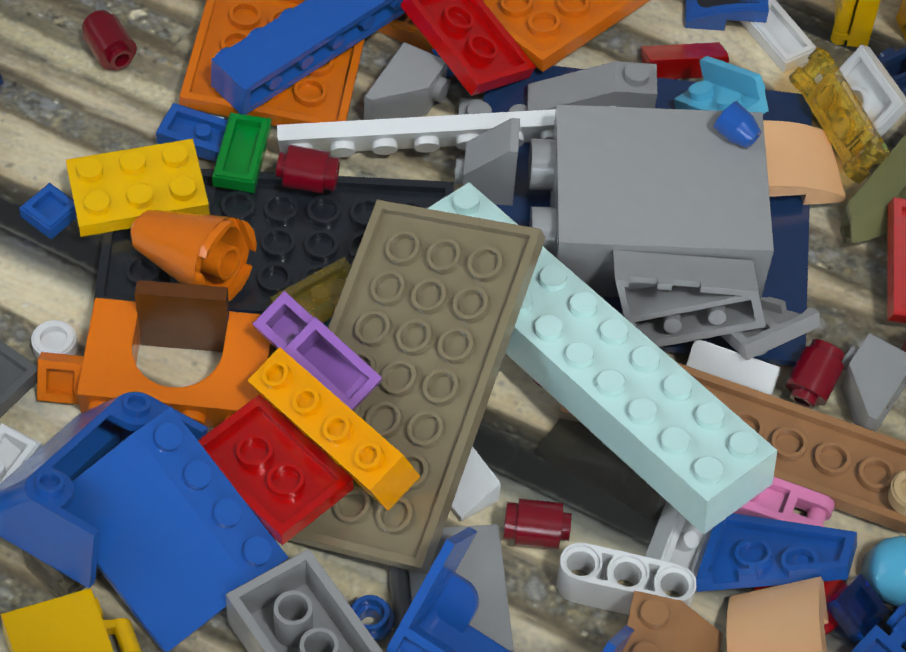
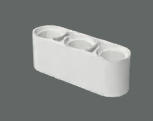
M574 543L563 550L560 556L556 584L559 594L568 601L629 615L634 590L681 600L691 608L697 587L694 574L685 566L588 543ZM582 570L586 572L588 575L578 576L573 574L571 571ZM627 580L635 586L626 587L620 585L617 581ZM664 591H674L681 597L668 596Z

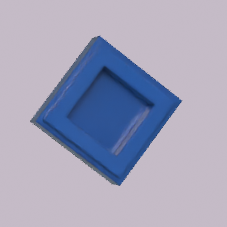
M48 183L19 207L21 218L50 239H53L77 218L73 199L51 183Z

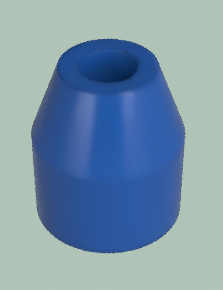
M737 101L730 104L721 113L713 126L729 142L745 148L752 146L762 133L754 116Z

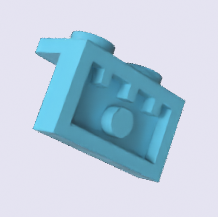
M705 56L700 60L703 81L692 84L687 91L674 98L676 109L724 111L730 104L737 101L749 112H763L764 114L769 111L765 95V84L760 74L709 56Z

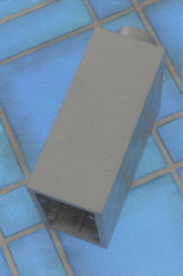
M556 104L552 139L531 138L528 189L550 191V207H531L529 227L541 229L546 237L543 247L601 297H619L615 282L613 250L754 260L760 295L762 297L774 252L763 112H750L762 133L752 146L745 148L729 142L713 127L723 111Z

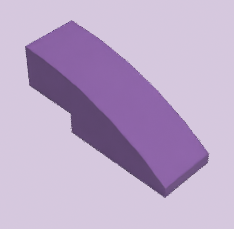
M285 291L253 323L257 332L276 349L282 348L353 411L383 381L379 374Z

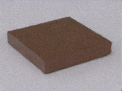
M137 281L135 301L139 319L140 345L223 352L229 317L228 288Z

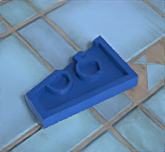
M732 513L712 529L696 576L697 592L783 585L820 576L823 581L848 579L857 548V532Z

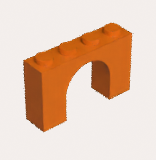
M95 298L77 389L81 413L122 394L142 392L206 427H217L259 395L247 380L274 352V346L260 335L253 325L261 314L229 311L223 353L215 370L196 384L185 387H167L149 380L136 366L141 340L136 302Z

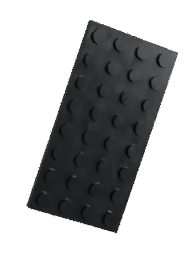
M200 169L209 202L210 215L239 218L248 222L255 232L256 252L249 250L246 263L253 267L242 290L229 301V311L262 314L285 291L310 315L316 317L321 322H328V319L332 318L377 200L428 208L454 192V182L338 176L335 191L325 190L322 194L283 187V178L276 177L275 172H260L256 190L253 193L213 187L212 176L214 169ZM131 228L104 233L94 300L95 298L136 302L135 289L137 281L180 282L134 249L130 234Z

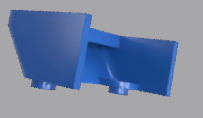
M128 392L77 415L0 484V537L85 587L90 588L95 583L100 530L64 510L71 504L74 497L73 480L132 433L170 406L148 394ZM174 409L197 440L207 434L208 427Z
M469 526L446 539L389 642L386 652H511L469 625L478 610V593L471 582L455 571L478 531ZM625 625L607 642L602 652H622L634 629Z

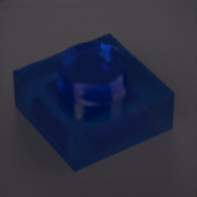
M861 573L849 578L826 602L827 610L852 643L863 639L889 612V609Z

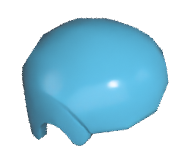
M902 535L883 539L864 555L860 569L861 579L867 580L874 598L883 600L896 607L906 603V536Z

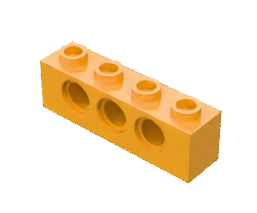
M279 347L247 380L266 401L351 476L361 488L387 511L421 477L401 452L282 348Z

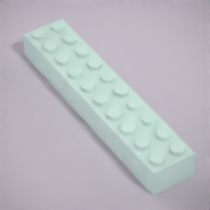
M470 182L427 208L518 225ZM542 247L505 353L703 535L771 486L774 478L777 449L547 249Z

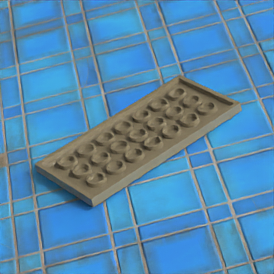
M376 201L328 329L383 378V381L364 399L354 412L401 452L421 477L389 511L353 480L354 489L289 541L428 574L546 238L541 229L388 201Z

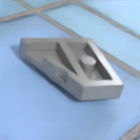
M761 297L766 327L721 335V337L744 359L749 360L821 327L819 311L810 307L802 314L789 311L784 300L773 297Z

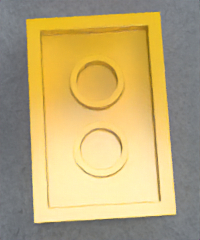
M193 139L66 159L67 173L81 237L130 229L134 220L147 210L210 215L209 202Z

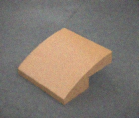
M763 120L769 197L801 195L803 205L844 203L846 196L828 132L806 124Z
M821 576L730 596L726 625L727 652H827L824 624L828 623L824 581Z

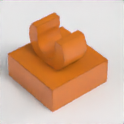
M41 352L38 358L37 400L79 405L77 389L84 356Z

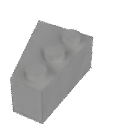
M613 250L615 282L624 317L658 347L766 327L754 260Z

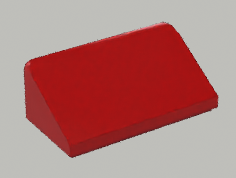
M720 42L641 46L640 48L643 63L657 64L658 78H703L700 60L705 56L729 63L728 53Z

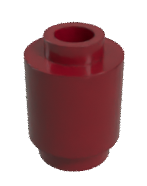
M98 10L88 15L83 21V39L102 68L106 70L122 69L131 63L136 54L137 46L116 15L110 14L106 10Z
M289 145L287 153H279L276 177L283 178L282 185L287 188L322 194L325 190L335 191L339 176L340 157L331 156L330 151Z
M813 339L810 346L803 348L785 384L786 388L791 392L790 399L809 409H813L815 405H826L844 369V364L842 363L845 357L844 352L829 342Z
M519 498L518 503L507 502L503 539L515 540L514 545L559 550L560 540L569 541L572 513L563 512V503L521 498Z

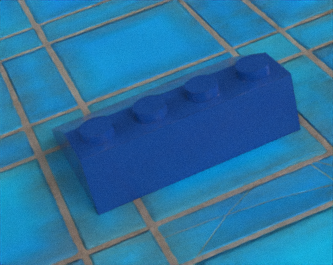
M169 407L132 433L74 479V497L71 504L64 509L100 530L97 558L98 569L162 652L171 651L226 609L227 593L280 565L289 558L172 407Z

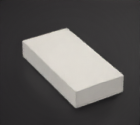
M768 0L769 13L766 23L740 21L783 73L810 62L817 57L818 48L776 0Z

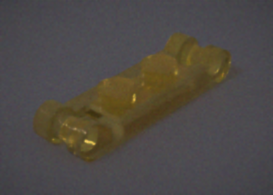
M817 47L808 56L809 62L803 68L797 67L789 75V80L802 93L844 164L843 170L852 181L860 184L870 174L869 169L875 163L881 164L890 155V151L834 59L827 51ZM821 73L823 79L817 84L815 78Z

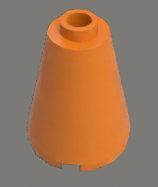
M147 210L134 220L130 231L134 249L181 284L228 288V299L231 301L242 290L250 276L253 266L246 263L249 250L256 252L257 242L254 229L248 222L239 218Z

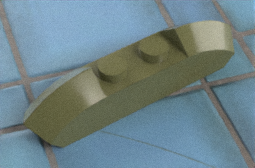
M906 134L848 202L840 227L844 243L867 241L887 233L889 202L894 197L906 199Z

